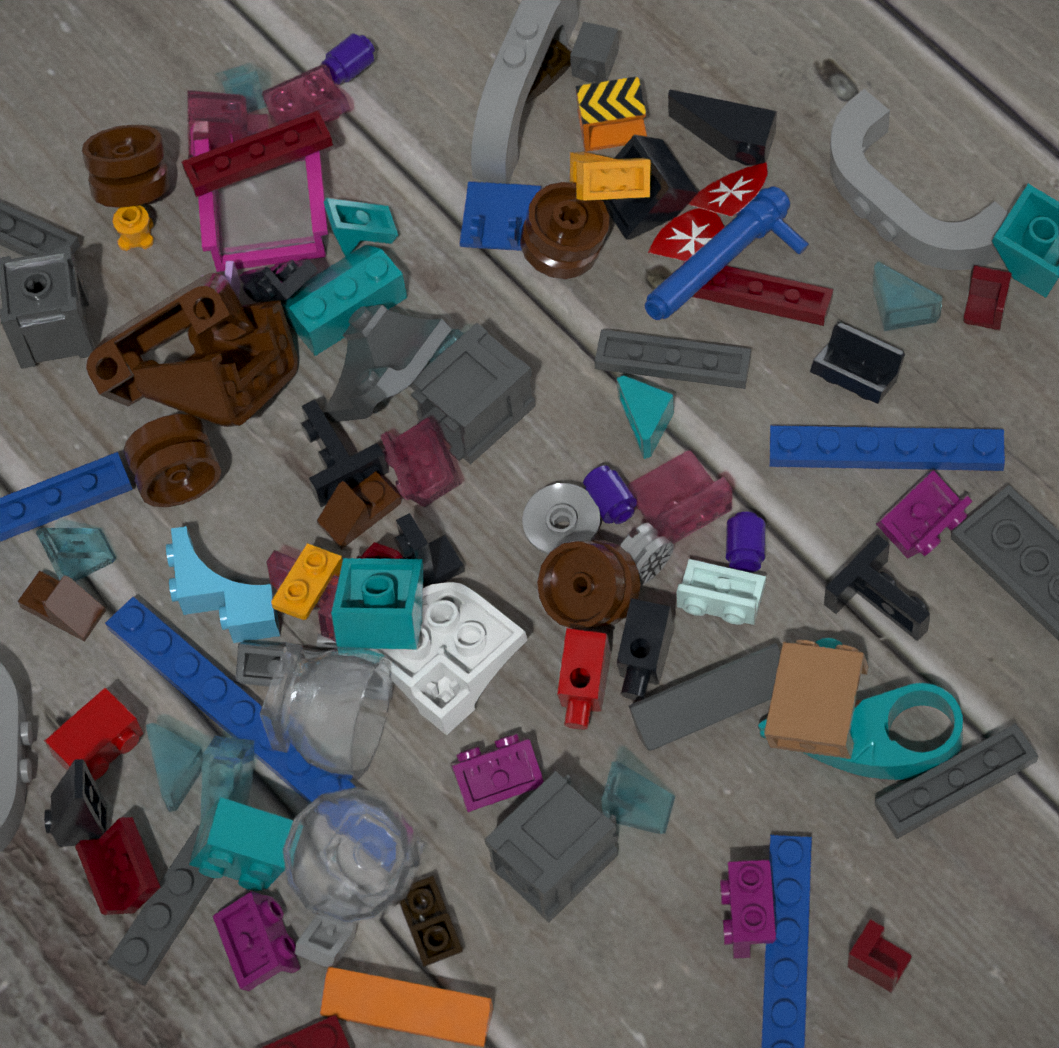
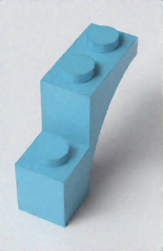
M187 527L171 529L172 543L166 544V555L169 567H174L175 578L169 579V589L172 602H179L183 615L219 610L222 630H229L233 643L280 636L278 610L273 609L271 604L275 596L271 584H242L216 574L195 553Z

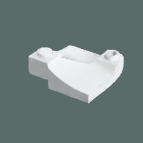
M447 582L432 584L423 588L422 625L417 650H359L401 689L418 708L422 716L447 736L475 710L474 705L486 686L508 659L528 639L523 629L476 592L461 583Z

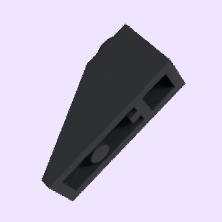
M672 89L669 90L668 113L670 118L729 160L737 161L746 166L767 162L776 132V111Z
M75 759L51 793V809H46L44 813L47 834H52L59 847L76 846L80 840H96L107 831V804L83 759Z

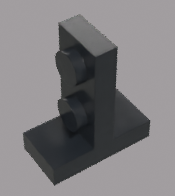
M314 399L301 406L305 421L300 423L302 430L310 443L317 441L321 448L318 451V455L325 467V470L309 477L313 495L320 507L328 503L337 486L342 481L353 489L375 471L380 476L388 473L385 455L378 443L349 456L316 400Z
M410 513L396 520L399 535L394 537L403 558L423 560V588L432 584L444 583L465 572L463 563L446 535L428 543Z
M877 534L825 587L824 605L837 614L857 593L911 637L919 641L928 631L930 613L926 605L915 596L909 597L901 591L892 577L885 572L878 573L888 562L890 544Z

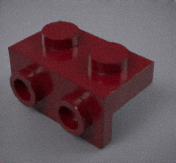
M120 817L99 839L80 840L76 844L75 848L101 914H133L161 888L133 817Z

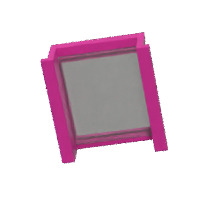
M209 139L194 141L195 156L211 150ZM320 151L198 196L203 252L211 251L216 272L225 271L226 261H234L236 269L273 265L279 262L287 263L292 259L294 261L326 257L323 235H328L326 209L323 203L325 198Z

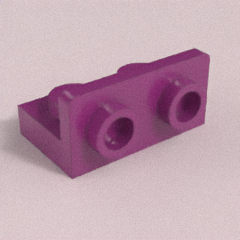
M515 733L495 740L496 748L481 753L480 748L475 747L456 754L458 761L451 763L450 766L455 775L467 812L534 790L544 782L530 739L523 738L519 740L518 734Z
M249 892L212 916L240 990L250 991L281 971L295 973L301 969L295 954L296 944L287 934L282 921V908L273 897Z

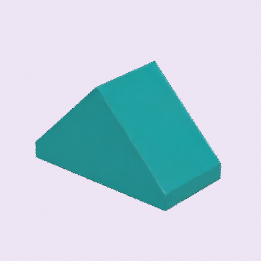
M624 375L617 377L618 398L643 458H649L656 449L674 414L673 394Z

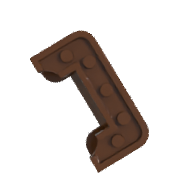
M280 300L242 305L255 330L235 341H224L218 338L211 329L199 336L191 325L188 329V338L194 347L195 353L183 362L158 364L154 360L141 362L132 370L137 390L146 399L224 427L244 424L289 382L297 372L298 357Z

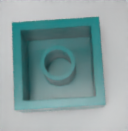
M219 797L201 820L189 865L199 868L198 871L207 877L222 878L225 876L238 880V885L245 889L260 891L263 888L267 890L287 869L299 822Z

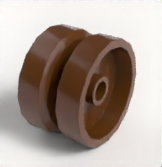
M146 125L116 126L102 130L87 139L83 144L82 154L85 168L90 172L88 182L91 196L96 203L106 207L118 208L138 206L155 200L170 188L168 166L163 160L165 151L162 135L157 129Z
M559 182L549 184L538 191L529 205L526 220L521 230L520 247L525 259L535 270L552 278L570 279L579 277L589 271L599 257L602 243L609 229V214L602 200L583 201L576 199V183Z
M173 414L157 418L134 431L125 442L123 452L132 473L135 475L134 480L144 503L153 507H172L195 500L211 490L220 479L222 470L214 450L210 446L206 430L201 419L193 415Z
M604 540L574 541L561 544L552 550L542 563L537 581L539 600L546 613L559 625L572 629L612 626L627 617L631 598L638 600L641 587L639 570L631 555L618 544Z

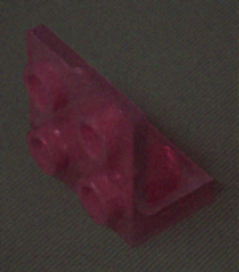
M691 451L684 452L627 485L637 500L636 507L646 521L658 531L659 537L664 536L673 544L732 511V487L724 477L714 482Z

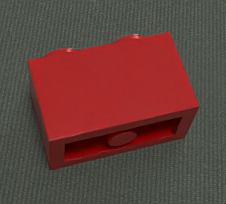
M104 688L44 741L52 756L66 770L69 769L75 759H83L95 781L106 773L109 764L120 754L131 751L144 733L137 718Z

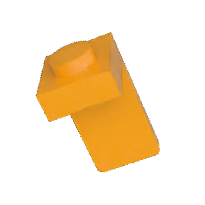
M307 543L271 601L272 608L306 620L325 589L336 593L343 562L342 556Z

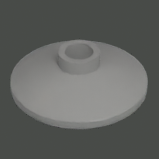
M558 483L542 488L530 498L523 511L522 524L529 542L539 551L549 554L563 543L592 541L599 530L600 511L588 491L574 484ZM566 521L570 523L564 529L556 528L559 522Z

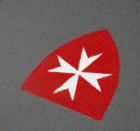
M767 162L743 168L712 182L700 190L688 205L733 217L757 196L765 184L768 175Z
M702 208L689 210L672 219L659 231L648 253L686 262L721 231L724 225L716 212Z

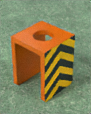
M638 77L576 86L577 111L585 152L625 146L633 135L647 137L643 119L646 117V110Z

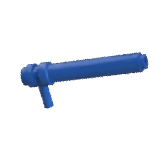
M773 186L760 190L757 196L740 210L730 223L647 296L645 310L648 315L655 320L669 318L756 238L760 239L770 231L774 232L800 255L808 247L809 243L782 221L790 208V201L787 195L781 189Z

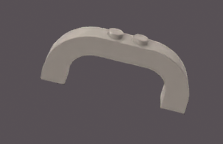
M576 0L521 1L492 66L480 100L471 149V167L474 179L489 183L509 184L519 160L518 130L524 104L552 38L563 45L568 44L579 18Z
M865 89L847 102L833 124L829 161L833 182L842 197L850 204L854 213L862 219L866 218L874 225L884 240L892 241L908 256L935 268L967 270L974 269V265L982 267L1000 259L1001 256L992 243V239L1009 213L994 201L975 217L962 222H944L929 216L867 161L864 155L873 143L888 132L890 110Z
M1 662L0 853L14 837L23 817L26 783L32 781V765L30 759L26 758L27 746L32 745L33 742L32 725L30 721H27L22 696L9 672Z

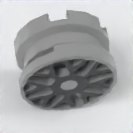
M649 523L637 527L636 531L638 534L633 537L628 535L620 545L634 560L639 570L640 585L651 581L663 569L674 550V544L664 536L659 537L658 531Z

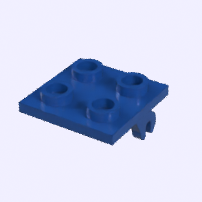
M468 182L460 247L522 251L520 247L521 230L526 220L529 205L535 194L541 190V186Z

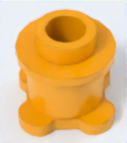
M143 206L123 207L115 212L112 221L114 228L120 233L117 243L121 250L128 251L135 247L148 249L153 245L154 239L151 236V229L154 227V223Z

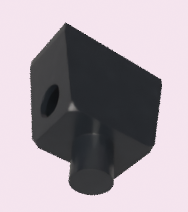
M631 598L617 657L619 674L624 678L621 690L623 697L640 701L645 698L648 683L659 685L674 632L670 606Z

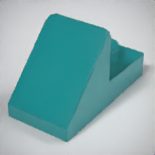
M326 198L323 202L333 233L344 256L349 255L360 240L392 244L398 236L389 206Z

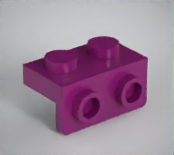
M933 470L890 509L876 525L907 559L918 553L926 556L939 545L941 540L938 535L946 527L951 531L968 516L964 510L973 501L968 495L959 499Z
M768 860L728 862V879L720 880L721 905H730L731 918L723 920L724 945H732L733 959L750 958V944L774 943L776 940L770 862Z

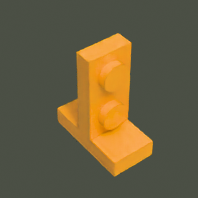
M570 152V183L577 184L576 199L586 201L650 197L651 160L645 158L613 159L587 152Z

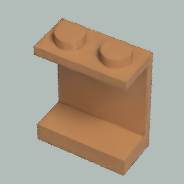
M797 640L795 644L783 642L764 732L770 748L851 759L854 743L850 735L854 707L861 674L867 675L869 668L864 653L847 645H838L835 649L820 647L817 643L808 640Z

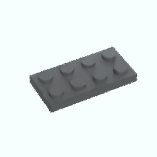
M1008 485L955 528L951 533V539L1059 641V531Z

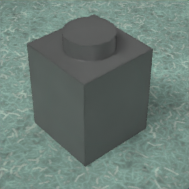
M583 21L570 55L572 77L579 78L585 82L608 81L619 52L618 29Z

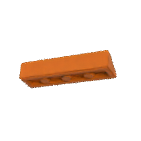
M328 967L320 1015L325 1017L336 1015L340 1020L484 1048L494 1007L492 1000L487 997Z

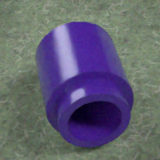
M352 33L326 53V59L321 62L322 69L328 78L337 85H340L343 81L349 82L374 62V46L364 35L358 36Z
M603 465L587 474L583 480V484L586 487L585 490L588 491L595 504L599 507L600 516L605 523L621 524L633 516L637 500L617 471L611 470L607 465Z
M739 512L726 523V560L729 562V567L749 573L758 571L761 568V563L765 560L766 523L753 512Z

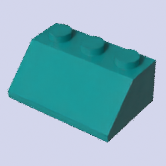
M365 244L306 281L287 300L280 302L286 321L314 356H317L345 338L343 334L351 325L349 319L356 310L363 306L369 307L381 304L389 310L405 300L407 293L402 272L387 254L380 248Z

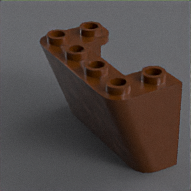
M218 273L203 275L109 333L90 353L86 365L88 375L99 395L127 407L144 398L135 386L132 370L145 361L143 358L144 354L191 325L199 336L211 329L218 338L224 341L238 340L255 330L228 280Z

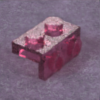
M326 64L319 65L262 92L269 116L275 126L319 110L324 122H330L337 119L342 113L350 110L346 96L334 84Z
M425 418L398 437L388 431L380 435L385 449H383L385 459L396 473L398 478L395 482L396 487L404 499L412 500L426 507L462 484L437 423L433 419Z

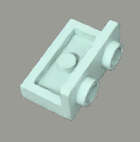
M689 559L682 584L678 585L676 591L677 607L683 608L687 613L696 616L709 614L722 617L724 621L735 625L744 623L754 625L766 584V576Z

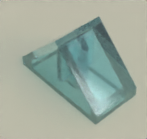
M250 63L215 73L232 118L266 107L257 71Z
M877 262L874 266L872 287L883 331L936 323L939 320L943 297L884 264Z
M39 528L36 532L59 581L64 575L70 577L73 581H77L112 564L116 560V556L101 528Z
M155 723L147 724L146 729L161 796L168 811L172 812L179 808L208 763L202 749L197 745Z
M615 761L611 764L601 799L603 814L607 818L613 814L616 817V824L657 834H665L675 796L622 763Z

